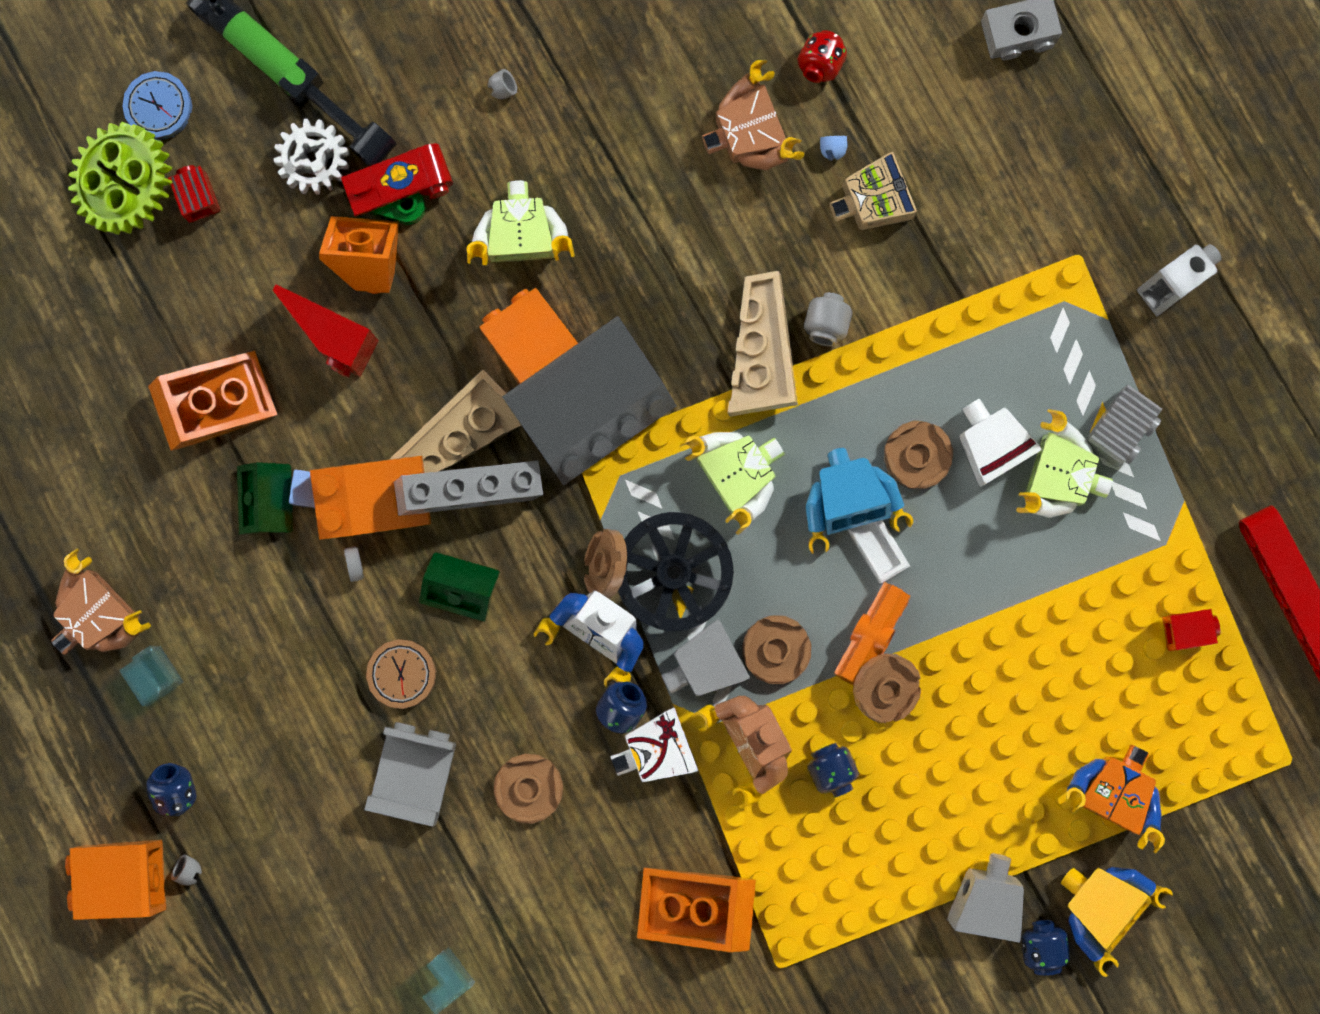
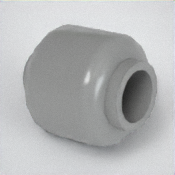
M828 292L824 293L823 297H816L811 300L804 322V329L810 335L809 339L812 342L823 346H835L836 342L843 341L846 338L852 318V309L843 302L844 298L841 295Z

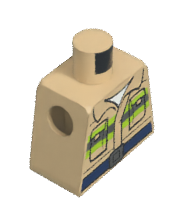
M893 152L884 155L847 177L843 183V190L846 196L829 203L836 222L854 215L860 230L909 221L917 213Z

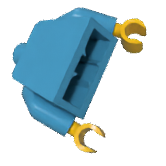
M837 448L828 453L827 457L831 467L823 468L819 471L820 481L812 485L806 503L808 530L813 535L808 541L809 550L812 554H814L812 544L817 539H822L825 542V552L829 550L828 539L823 535L825 529L827 535L890 518V527L894 531L900 532L897 526V520L900 516H904L908 527L913 525L912 516L909 513L903 512L904 502L895 479L879 467L871 466L867 458L850 461L847 449Z

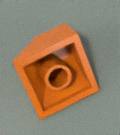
M331 216L319 252V259L355 291H366L372 294L390 293L395 274L399 221Z

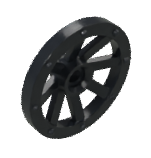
M661 513L640 522L625 537L627 564L624 579L618 593L627 609L637 619L656 629L683 631L702 625L711 619L724 605L733 583V560L724 538L708 522L687 513ZM668 525L683 526L675 553L671 555L657 528ZM694 529L705 536L713 546L686 560L684 556L692 530ZM647 533L661 558L660 562L631 553L637 542ZM718 555L721 566L720 580L691 572V569ZM628 563L657 572V575L630 588L627 578ZM672 566L678 567L681 572L680 576L676 579L670 578L667 574V570ZM688 582L717 591L711 602L701 611L686 585ZM663 585L664 588L655 614L646 610L635 599ZM674 590H678L691 616L679 619L665 618Z

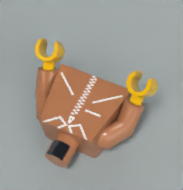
M767 60L753 62L750 67V73H747L735 83L720 102L719 110L716 112V123L719 129L702 135L708 154L727 148L733 163L740 162L744 167L759 170H769L787 162L788 158L801 160L804 157V152H792L793 146L802 142V140L785 137L765 85L759 86V81H769L773 79L775 74L774 71H768L764 76L761 75V67L767 63Z
M75 549L64 558L66 569L60 582L55 602L57 609L53 615L64 629L51 640L52 644L64 655L69 653L78 643L86 650H97L100 652L127 647L139 633L150 629L151 624L148 622L141 625L139 623L141 619L139 615L143 612L141 610L135 612L96 571L86 570L84 572L83 569L92 563V559L88 556L80 562L77 558L79 549Z
M737 696L716 704L715 707L706 705L692 715V717L699 715L705 720V724L698 728L700 731H705L716 724L719 719L722 720L753 779V783L750 782L733 790V796L741 792L744 794L745 803L740 805V808L758 802L761 794L766 793L786 778L788 773L786 760L792 750L768 705H757L747 696Z

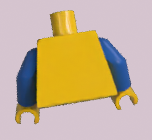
M1110 867L1104 871L1097 868L1088 879L1075 868H1072L1061 881V885L1075 895L1067 906L1072 912L1068 922L1075 942L1088 958L1094 961L1095 968L1104 977L1108 975L1102 970L1103 964L1106 961H1112L1118 968L1119 963L1110 953L1147 907L1151 904L1164 909L1166 906L1158 901L1159 894L1163 892L1169 896L1173 895L1170 889L1156 886L1155 882L1135 869Z

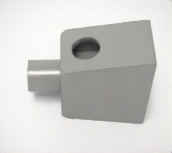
M1196 244L1158 271L1136 291L1157 317L1217 272L1215 265L1221 261V254L1211 244L1203 249Z
M719 619L675 651L673 654L679 666L661 675L671 694L690 684L696 697L750 679Z
M992 853L990 854L986 871L973 868L967 870L947 919L955 931L1020 943L1024 888L1016 877L1008 875L1011 862L1009 857Z

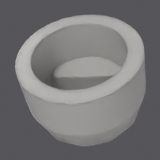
M502 69L489 78L487 86L493 89L491 96L502 100L517 93L516 82L508 70Z
M182 855L173 867L171 880L184 886L195 884L197 880L193 879L195 874L202 873L199 862L187 855Z

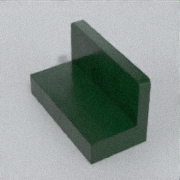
M255 462L237 466L239 534L292 532L293 505L289 504L292 485L291 465Z
M435 552L423 576L419 603L485 622L500 571Z

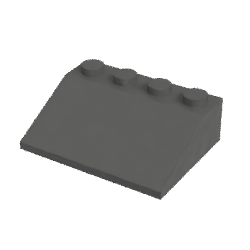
M618 316L502 396L563 485L677 406L664 383Z

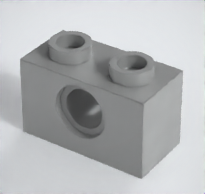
M1026 0L988 9L981 19L991 59L1001 57L1002 60H1010L1020 56L1021 52L1034 49L1036 53L1047 51L1054 47V44L1057 43L1062 34L1054 0ZM1019 24L1026 26L1029 29L1030 35H1019L1015 31L1014 26Z

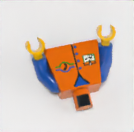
M1130 744L1122 762L1113 757L1105 756L1103 759H1095L1076 770L1067 791L1058 798L1060 805L1068 799L1072 801V814L1083 807L1131 833L1140 835L1142 831L1144 834L1137 843L1138 847L1142 850L1148 841L1154 845V854L1164 845L1165 839L1160 832L1162 814L1159 791L1155 787L1156 780L1141 772L1149 753Z

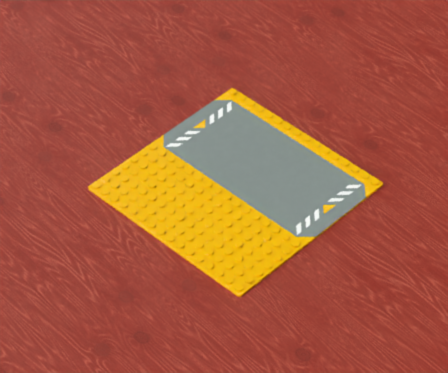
M1080 255L1071 256L794 365L793 372L798 405L730 417L728 414L729 401H731L732 390L659 418L582 472L604 529L618 530L625 539L635 526L649 517L667 512H681L699 517L712 525L724 538L730 550L734 569L732 587L724 605L711 619L702 625L683 631L660 630L642 621L640 622L661 675L679 666L673 654L675 651L719 619L750 676V679L697 697L690 684L672 694L666 684L665 686L741 878L756 879L753 909L775 965L778 968L788 967L954 900L967 870L973 868L986 871L989 857L992 853L1001 854L1011 859L1008 875L1014 876L1126 831L1083 807L1072 814V801L1068 799L1060 805L1058 798L1067 791L1076 770L1095 759H1103L1105 756L1113 757L1122 762L1130 744L1149 753L1141 772L1156 780L1155 787L1160 795L1162 816L1288 766L1292 762L1288 746L1156 431L1149 437L1145 434L1137 444L1141 447V450L1129 465L1124 462L1123 465L1114 467L1093 451V454L1099 457L1095 473L1113 479L1107 498L1089 493L1085 504L1076 506L1072 513L1047 518L1033 513L1017 512V507H1025L1026 505L1025 498L1018 496L1019 492L1026 491L1037 453L981 487L976 480L959 435L973 427L962 409L980 398L990 416L1004 407L1008 409L1040 446L1042 436L1048 432L1053 433V431L1043 429L1040 426L1041 422H1052V415L1047 412L1048 409L1063 412L1067 417V421L1086 439L1123 387L1130 385L1138 391L1087 266ZM916 420L939 426L946 433L953 448V459L947 476L935 486L921 490L909 489L897 483L904 502L903 512L909 513L913 518V525L911 527L907 526L904 516H900L897 520L900 532H896L890 527V518L883 520L910 567L885 582L902 589L911 596L902 616L894 627L895 633L884 654H897L912 662L920 674L919 687L921 688V694L915 708L904 719L896 722L892 720L886 723H878L866 717L856 706L853 695L854 686L834 675V672L851 643L850 637L856 624L864 613L867 614L883 583H878L847 530L827 535L825 529L823 535L828 539L829 550L825 552V542L822 539H817L812 544L814 554L811 553L808 541L813 535L808 530L806 503L812 485L820 481L819 471L823 468L831 467L827 455L834 449H847L850 461L867 458L871 466L879 467L890 475L884 463V447L886 442L899 426ZM714 432H737L743 437L750 436L757 447L775 438L783 449L785 455L769 465L776 477L772 480L774 491L765 511L756 517L741 534L735 533L740 528L738 521L732 519L728 523L725 522L731 513L697 462L698 457L691 461L685 459V457L692 454V449L688 445L680 447L679 444L691 436L701 437ZM668 525L657 528L671 555L675 553L683 526ZM693 529L684 558L687 560L713 545L705 536ZM648 533L637 542L631 552L658 562L661 561ZM718 555L691 569V572L720 580L721 566ZM628 563L627 578L630 588L657 575V572ZM672 566L667 570L668 576L672 579L678 578L681 574L680 569L676 566ZM689 582L686 584L700 611L711 602L717 592L716 590ZM660 585L635 599L646 610L655 614L664 586ZM674 590L665 618L679 619L691 616L678 590ZM1212 609V614L1218 617L1221 632L1220 636H1217L1218 644L1168 651L1162 617ZM770 615L786 616L797 621L807 632L811 642V659L806 670L795 680L783 685L768 684L757 679L747 669L742 656L743 641L748 629L758 620ZM737 696H747L757 705H768L792 750L786 760L788 768L786 778L766 793L761 794L758 802L744 808L739 807L745 803L744 794L741 792L733 796L732 793L735 788L750 782L753 783V779L724 723L719 719L716 724L707 730L700 731L698 728L705 724V720L699 715L692 717L695 712L706 705L715 707L716 704ZM833 743H837L838 747L844 746L849 749L859 770V777L851 783L853 790L834 798L832 792L823 794L817 790L807 767L809 761L813 759L811 753Z

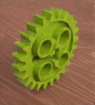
M121 122L119 126L109 123L108 131L97 128V139L90 136L86 137L89 144L87 149L78 147L82 155L81 160L72 159V163L78 168L77 171L70 172L68 175L76 179V183L69 186L68 190L77 193L71 202L80 206L77 214L86 217L85 223L95 226L98 230L119 235L121 231L131 234L133 227L144 228L143 218L153 221L154 216L151 211L153 208L162 211L163 207L158 201L160 198L169 197L163 191V187L172 184L171 180L165 178V174L170 172L172 167L163 162L170 155L161 150L164 145L163 142L154 139L155 134L145 130V128ZM101 163L107 168L116 171L117 176L133 184L140 190V194L138 195L132 188L124 186V182L115 175L105 171L101 167Z

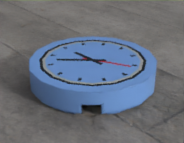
M154 71L142 74L131 82L124 93L122 107L125 119L130 125L135 124L145 128V130L155 134L154 139L161 141L172 138L184 130L190 113H192L193 105L190 93L179 79L169 73Z

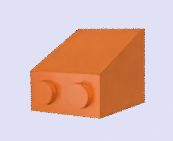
M536 288L530 292L524 289L517 293L510 300L512 303L503 311H500L498 308L487 314L482 319L484 324L479 327L518 384H521L578 344Z
M162 840L85 845L70 848V855L66 856L65 868L67 875L71 876L72 890L68 891L67 905L69 911H73V920L151 917L166 910Z

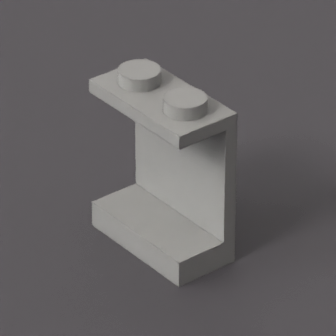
M395 722L394 728L385 727L383 734L386 735L372 795L367 798L365 810L435 826L437 825L456 743L448 741L449 734L429 730V734L426 736L415 733L416 726Z

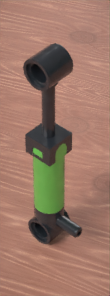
M188 0L185 3L200 20L216 30L279 85L283 92L300 107L310 99L354 137L349 148L365 164L372 166L382 162L397 145L393 138L375 122L371 121L367 127L363 128L321 92L319 88L324 82L319 73L302 58L299 59L233 0Z

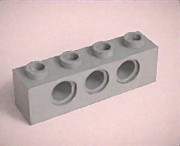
M538 461L402 475L394 481L398 516L532 501L543 495Z

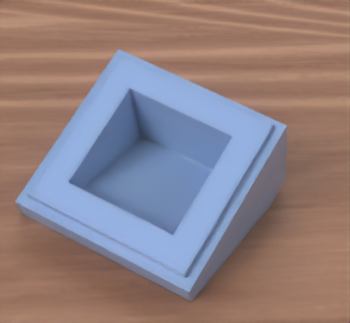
M294 470L289 504L315 508L310 472Z

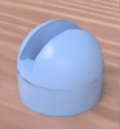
M847 136L820 137L822 155L828 160H833L834 158L836 160L841 159L847 151Z

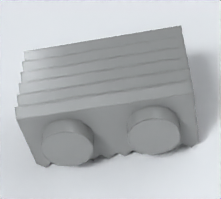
M1126 385L1120 390L1086 440L1092 446L1093 451L1111 463L1112 466L1118 467L1123 465L1124 462L1129 465L1141 450V447L1137 444L1145 434L1149 437L1160 424L1161 420L1157 416L1162 411V408L1130 385Z

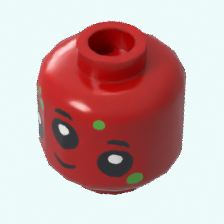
M823 30L810 34L798 55V66L803 72L804 77L813 83L832 81L839 74L847 58V49L843 44L842 38L834 32Z

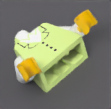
M511 181L507 183L508 200L494 201L493 209L485 212L474 232L472 242L467 246L468 264H471V259L474 257H481L482 265H487L488 256L491 262L552 258L558 261V254L562 251H569L571 257L575 256L566 225L552 207L543 206L542 198H529L528 182Z
M1048 409L1047 412L1052 415V422H1041L1040 426L1043 429L1053 431V433L1048 432L1042 436L1040 443L1042 450L1037 453L1026 491L1019 492L1018 496L1025 498L1026 505L1025 507H1017L1016 510L1018 513H1033L1052 518L1072 513L1076 506L1084 505L1089 493L1107 498L1113 479L1095 473L1099 457L1093 454L1092 446L1067 421V417L1063 412Z
M714 432L701 437L691 436L679 444L680 447L688 445L692 449V454L685 457V459L691 461L698 457L697 462L731 513L725 522L728 523L732 519L738 521L740 528L735 533L741 534L756 517L765 511L774 491L772 480L776 477L769 465L785 455L783 449L775 438L757 447L750 436L743 437L737 432Z

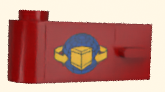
M437 143L418 147L341 177L355 217L419 192L422 195H429L430 199L439 198L449 193L448 188L453 185L442 150Z

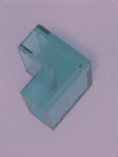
M150 645L132 657L134 661L119 670L143 707H148L184 683L161 646Z
M449 947L427 964V967L438 980V983L429 989L422 998L433 1013L438 1014L468 991L475 983Z

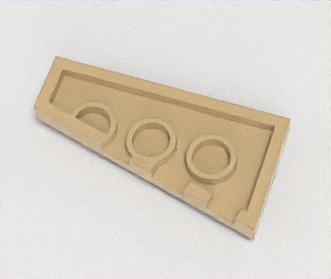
M779 271L746 276L740 312V333L736 343V364L731 383L733 388L731 401H729L728 406L730 417L798 405L781 274Z
M482 370L390 459L422 455L424 473L444 471L522 425L502 397L506 392Z

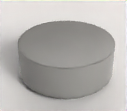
M358 547L344 548L350 581L363 580L364 575Z

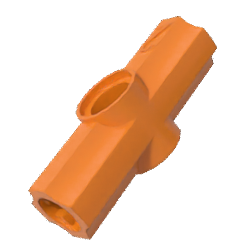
M883 583L867 614L864 613L856 624L850 637L851 643L836 667L834 675L854 686L855 678L861 667L871 658L884 654L895 633L894 627L909 603L910 595L892 584Z

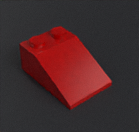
M275 284L273 292L318 351L327 359L325 364L330 366L331 370L344 377L349 378L351 373L361 377L379 342L371 330Z

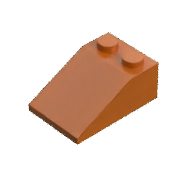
M255 350L158 376L148 386L171 451L201 443L277 416Z
M422 455L310 470L319 540L430 525V512L398 516L394 481L402 475L424 473Z
M644 868L637 938L724 952L749 951L756 879Z

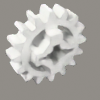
M304 119L303 127L300 129L292 123L291 129L293 133L288 135L282 132L280 135L285 141L284 145L275 144L274 147L281 154V156L274 158L275 164L282 167L278 174L282 179L288 178L287 184L292 189L299 184V190L302 194H306L309 187H312L315 194L319 195L321 191L320 186L323 185L332 190L331 181L333 179L342 181L339 170L349 168L348 163L342 159L350 155L346 147H341L346 141L342 135L335 136L336 129L333 125L324 130L322 120L318 119L315 126H311L308 119ZM317 136L321 137V139L317 141L307 137ZM297 143L295 154L290 157L291 151ZM313 151L317 159L310 162L307 154ZM334 157L330 168L327 170L329 159ZM309 173L316 175V177L307 178L300 175Z

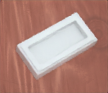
M883 520L847 530L879 584L910 567Z

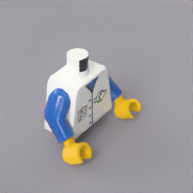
M595 590L588 595L570 593L552 611L550 618L541 620L534 632V637L539 632H545L549 636L545 645L552 644L560 630V626H563L617 664L618 667H615L604 679L606 687L612 680L616 682L631 681L629 672L633 670L643 649V640L636 631V618Z

